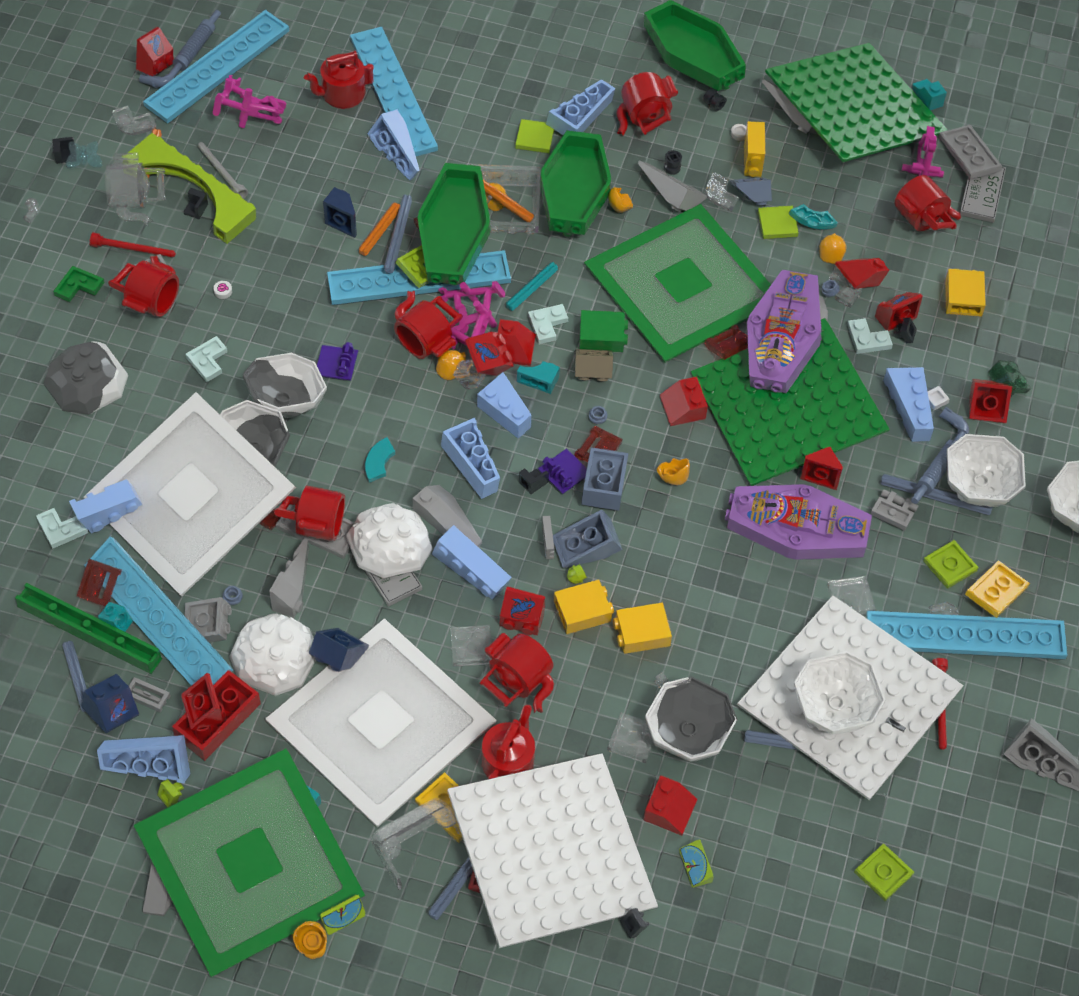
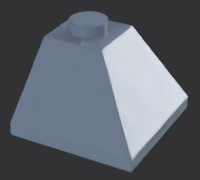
M759 177L730 180L732 186L749 200L756 202V205H766L767 201H772L770 179Z

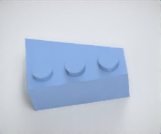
M504 372L477 394V407L515 437L520 438L531 428V413Z
M127 479L105 487L104 492L93 495V493L86 494L87 498L76 502L73 499L69 501L78 520L91 534L102 530L104 526L111 522L118 521L125 514L134 512L142 505L134 487Z

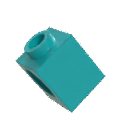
M108 602L98 616L100 620L124 632L133 622L124 606Z

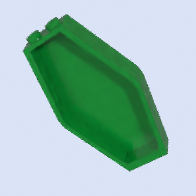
M672 0L644 12V27L663 60L670 67L717 91L727 90L731 84L745 78L746 64L725 29L719 23Z
M566 130L542 167L540 189L549 231L562 232L567 237L573 234L585 235L607 200L611 186V174L600 134Z
M445 163L418 212V226L427 281L451 285H460L462 282H465L490 235V216L481 166Z

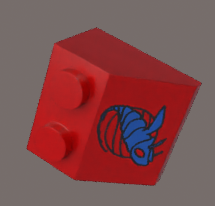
M159 27L137 39L136 70L150 76H155L173 64V47Z
M912 292L899 294L887 302L880 303L877 306L875 318L885 330L897 328L896 325L902 323L904 318L911 317L912 320L917 318L923 296L920 293Z
M488 332L465 339L478 373L497 376L513 367L512 356L506 348V340L501 333Z
M507 586L500 613V626L508 630L521 631L526 635L533 634L538 636L544 618L545 596Z

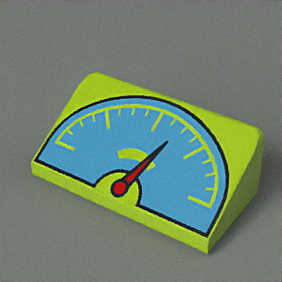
M696 840L680 848L679 852L692 888L712 883L714 876L701 840Z
M355 895L321 913V924L327 934L331 935L365 917V910L359 895Z

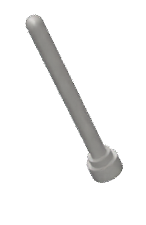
M199 142L198 148L232 187V191L238 193L244 199L248 195V190L244 185L237 184L203 142Z

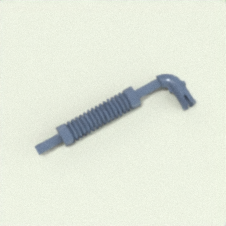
M215 10L209 20L204 19L173 60L174 67L169 74L157 77L142 72L139 78L140 83L151 85L154 88H161L171 81L180 70H186L215 30L214 23L221 15V12Z
M945 407L939 417L956 427L958 434L954 440L946 442L916 484L918 490L911 499V502L917 504L924 494H930L947 471V449L965 434L969 433V426L963 417L948 407Z

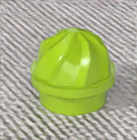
M580 564L577 566L573 565L567 574L568 580L574 584L582 583L587 578Z

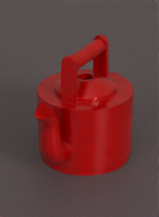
M355 50L347 54H337L326 58L320 69L321 85L318 84L317 78L311 73L307 72L303 78L310 82V89L314 95L323 96L325 101L335 108L347 109L358 105L363 100L366 92L365 85L374 82V66L372 64L364 66L358 59Z
M643 72L634 75L625 82L621 91L624 102L619 105L616 112L617 119L620 122L617 134L624 136L627 130V112L632 123L640 126L644 135H647L648 132L665 122L672 120L670 116L672 110L670 98L676 96L678 90L671 76L668 75L661 79L655 73Z
M920 175L910 180L901 188L895 198L894 204L896 209L917 231H925L930 228L933 230L956 229L957 225L952 218L956 220L961 218L960 212L951 207V199L926 175Z
M151 256V263L141 261L136 266L127 263L119 274L108 282L110 287L124 293L122 305L140 313L147 312L158 317L165 315L172 307L178 294L179 278L176 275V271L171 266L161 263L158 256ZM129 274L125 286L120 284V282Z
M407 291V299L396 308L394 313L396 319L394 330L397 338L408 352L419 359H424L432 353L437 358L441 357L451 347L456 345V340L452 338V328L463 318V315L448 305L441 296H437L431 302L422 300L410 309L415 301V291ZM436 304L440 306L445 312H447L452 318H454L450 323L448 322L444 314L435 306Z
M306 485L300 498L287 496L280 506L275 509L274 514L278 517L296 520V534L335 541L343 521L345 494ZM289 505H295L294 511L286 509Z
M501 633L485 648V653L492 658L489 662L491 670L479 684L485 686L505 707H508L517 697H528L541 683L542 688L533 701L534 713L536 711L543 713L542 702L554 689V681L550 676L554 665L549 653L539 642L526 634H518L511 639L505 633ZM492 674L504 688L514 694L511 698L488 679Z
M525 705L522 708L519 720L513 719L512 722L497 724L485 734L482 741V768L488 779L528 771L534 768L535 741L529 732V717L532 711L530 705Z

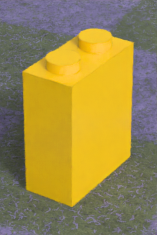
M747 121L744 140V176L761 177L765 159V122Z
M948 269L945 279L946 314L982 317L986 306L984 271Z
M600 580L554 592V604L566 635L611 622L614 608L611 602L608 603L606 598L608 596L605 586L601 585Z
M663 602L616 610V618H613L614 629L619 632L617 641L619 647L623 648L624 654L671 646L672 635Z

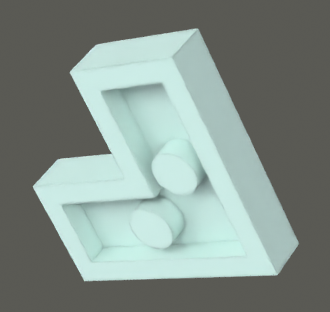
M563 304L528 312V318L536 334L538 344L555 341L556 334L553 326L568 322V316Z
M866 318L848 321L847 326L856 354L892 349L893 344L888 330L870 333Z
M216 336L186 353V358L203 379L208 382L222 374V369L214 360L227 353V348Z
M54 508L36 515L52 549L88 534V529L78 520L77 516L61 522Z

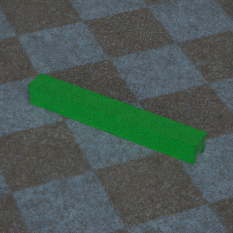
M28 583L24 585L25 589L22 593L15 597L18 608L149 674L154 672L162 660L158 648Z

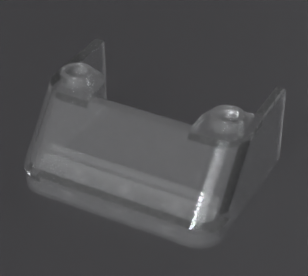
M431 799L376 830L371 836L372 846L398 890L402 889L401 878L391 860L399 856L401 842L435 823L443 828L454 826L464 842L453 808L442 799Z

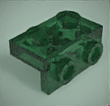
M999 360L988 371L994 382L1012 386L1011 397L1015 393H1028L1031 390L1027 379L1021 374L1018 365L1013 361Z

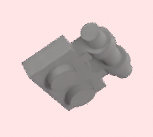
M884 489L881 494L882 497L878 498L870 515L905 531L919 505L912 503L909 498L904 499L898 496L896 492H889Z

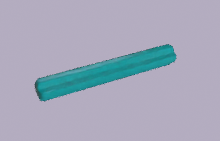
M550 262L506 302V308L510 311L516 309L558 270L557 264Z

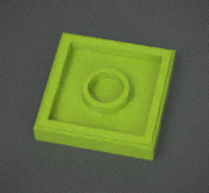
M521 119L515 149L550 153L554 129L548 126L546 122Z
M793 206L758 208L763 239L798 237L799 232L796 220L789 214Z
M955 540L924 557L923 560L947 589L977 572L979 568Z
M884 843L854 871L884 901L889 899L915 873Z

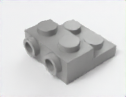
M219 597L185 603V617L208 642L227 640V634L231 631L228 615H231L232 612L231 606L227 601Z

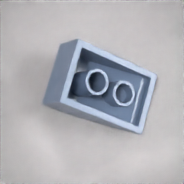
M591 448L581 505L619 511L628 453Z
M602 509L553 535V542L563 568L605 559L623 550L611 518Z

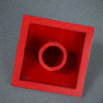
M829 446L806 455L800 479L837 490L843 466Z
M206 673L181 694L191 730L223 722L211 676L209 673Z

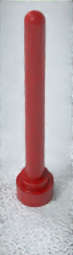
M92 232L90 236L91 247L98 248L99 246L106 245L156 255L161 254V256L175 257L176 255L174 250L107 239L101 236L100 233Z
M936 658L932 660L933 665L946 673L948 670L947 659ZM946 708L938 717V742L941 750L947 748Z

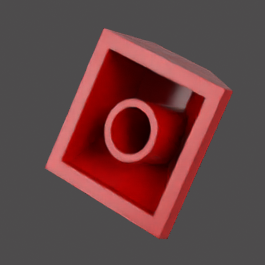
M861 258L836 261L835 263L854 289L879 286L890 271L880 258Z
M500 319L498 333H501L506 340L505 345L512 356V363L531 366L536 334L518 321Z
M972 379L969 419L1007 423L1012 386L988 380Z

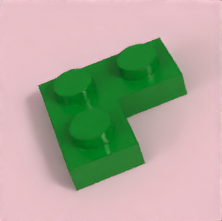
M72 266L53 293L54 296L68 302L73 299L79 289L96 295L105 283L104 278Z

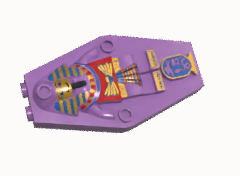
M782 270L749 315L747 329L751 387L787 393L820 346L821 318L817 275Z
M804 484L739 486L735 488L734 494L730 493L728 504L732 506L731 510L727 509L726 511L727 529L770 550L795 560L864 557L872 515Z

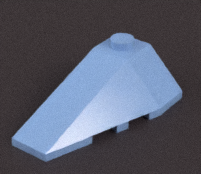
M398 110L381 114L367 134L379 151H384L387 154L386 158L389 161L393 160L396 163L397 169L409 180H412L419 172V167L407 125Z

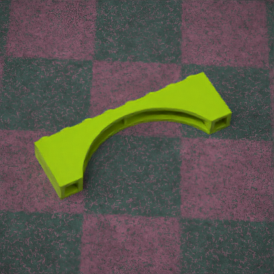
M153 133L122 157L124 168L135 177L145 174L174 175L187 179L204 190L212 200L216 210L213 223L214 235L226 244L256 220V208L252 203L245 201L238 193L230 190L226 184L216 180L212 174H208L200 165L190 161L186 155H182L174 146L168 145L161 137H157Z

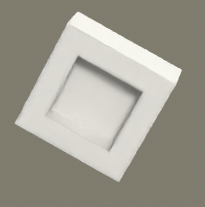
M939 386L928 391L929 403L933 411L949 403V397Z

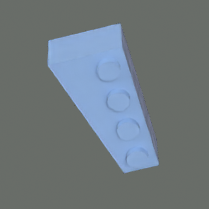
M601 79L586 88L583 93L573 96V99L563 102L558 108L550 110L546 124L562 135L565 134L566 130L584 132L612 102L615 88Z
M887 368L883 382L890 391L889 395L896 404V410L903 419V425L911 442L930 441L934 427L924 368Z
M475 418L443 431L441 447L482 499L496 493L500 476L493 460L488 454L489 450L482 440V434L477 428Z
M454 525L437 541L432 552L434 557L492 600L512 578Z
M184 735L107 740L97 749L100 770L124 774L129 772L142 777L153 776L158 777L160 780H177L178 783H185L190 775Z

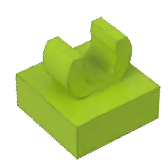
M167 779L161 782L157 795L167 807H170L178 802L179 797L182 795L180 790H183L184 787L178 782L172 785Z

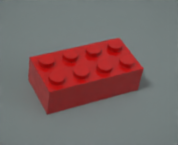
M230 670L213 685L221 711L222 723L191 730L187 714L185 713L172 726L174 736L184 735L186 747L204 761L261 704L259 693Z

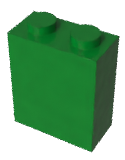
M581 310L579 349L623 352L624 345L628 343V334H624V330H628V320L625 319V312Z

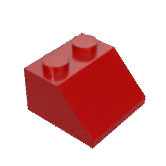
M697 377L679 380L660 394L670 426L706 419L708 405Z
M660 775L646 807L644 821L683 836L697 798L681 783Z

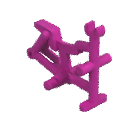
M229 75L225 80L223 92L218 93L215 97L213 115L218 116L220 114L222 105L241 110L239 117V127L245 128L248 116L270 120L277 124L282 123V118L279 114L284 113L286 102L274 96H266L263 99L253 97L252 89L246 88L244 90L239 87L241 78L233 79V75ZM231 91L239 94L240 98H243L242 103L229 99ZM259 110L270 111V113L272 114V116H271V115H266V114L259 113L258 111H259Z
M927 126L926 133L922 135L918 143L916 163L913 162L910 165L903 164L901 171L919 174V176L926 175L943 178L944 171H941V167L931 166L937 137L934 135L935 127ZM922 146L923 151H925L924 159L921 158Z
M497 281L492 282V287L470 289L465 282H462L460 284L462 290L448 291L444 287L438 290L441 294H444L441 297L445 302L448 301V298H453L455 309L459 311V314L463 315L459 325L452 328V338L456 340V345L459 341L467 346L465 339L470 337L466 336L465 333L468 332L469 324L476 322L471 337L484 334L487 325H490L491 328L497 326L490 310L491 296L497 293L500 298L505 297V291ZM476 295H484L483 304L478 301ZM467 296L473 302L477 313L467 315V309L461 303V297Z

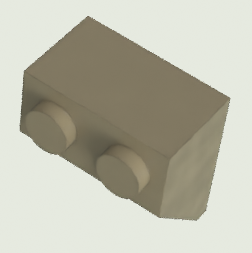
M575 349V377H578L579 380H589L590 377L597 378L598 381H608V378H612V350Z

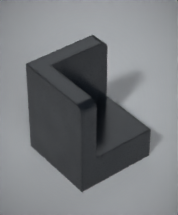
M73 137L52 139L56 164L77 161Z
M190 188L188 191L189 203L183 212L184 215L200 219L209 205L207 193Z
M524 468L519 472V483L530 495L546 485L549 480V473L547 471L540 473L537 469H534L529 473Z

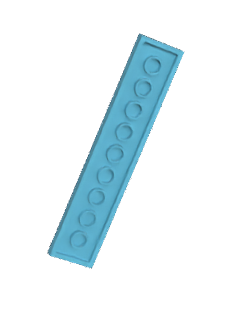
M264 10L143 101L144 106L166 123H169L226 80L229 75L234 74L288 33L289 26L267 10Z
M378 27L351 34L350 40L360 61L364 66L367 64L374 66V82L371 85L383 112L399 111L407 125L415 156L438 151V145L383 28Z
M505 250L479 254L465 281L469 288L492 285L493 281H497L499 284L511 283ZM397 264L393 273H386L384 271L385 265L327 272L332 305L407 296V291H415L416 295L439 292L438 290L442 287L447 290L461 289L459 284H436L432 282L418 288Z
M109 537L84 565L119 605L125 607L132 620L191 686L206 673L210 674L214 685L228 670L233 671L230 665L114 538Z
M867 611L866 618L914 652L1066 659L1065 625L1064 621L885 611Z

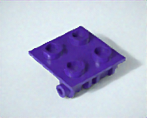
M346 342L342 348L322 345L317 363L321 376L351 381L358 350H355L350 342Z
M567 448L554 458L545 457L542 461L544 464L538 468L541 473L544 471L549 473V481L562 494L585 479L587 468Z

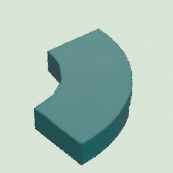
M804 204L791 209L789 212L796 221L814 229L835 228L838 224L828 211H814Z
M388 437L376 443L367 455L365 471L369 483L386 476L385 465L389 458L395 455V450Z

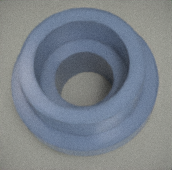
M828 280L823 283L822 293L824 296L832 297L840 291L839 284L834 280Z
M601 406L593 407L589 412L590 421L595 424L604 423L607 420V411Z
M229 586L223 592V599L230 605L240 603L243 598L242 591L236 586Z

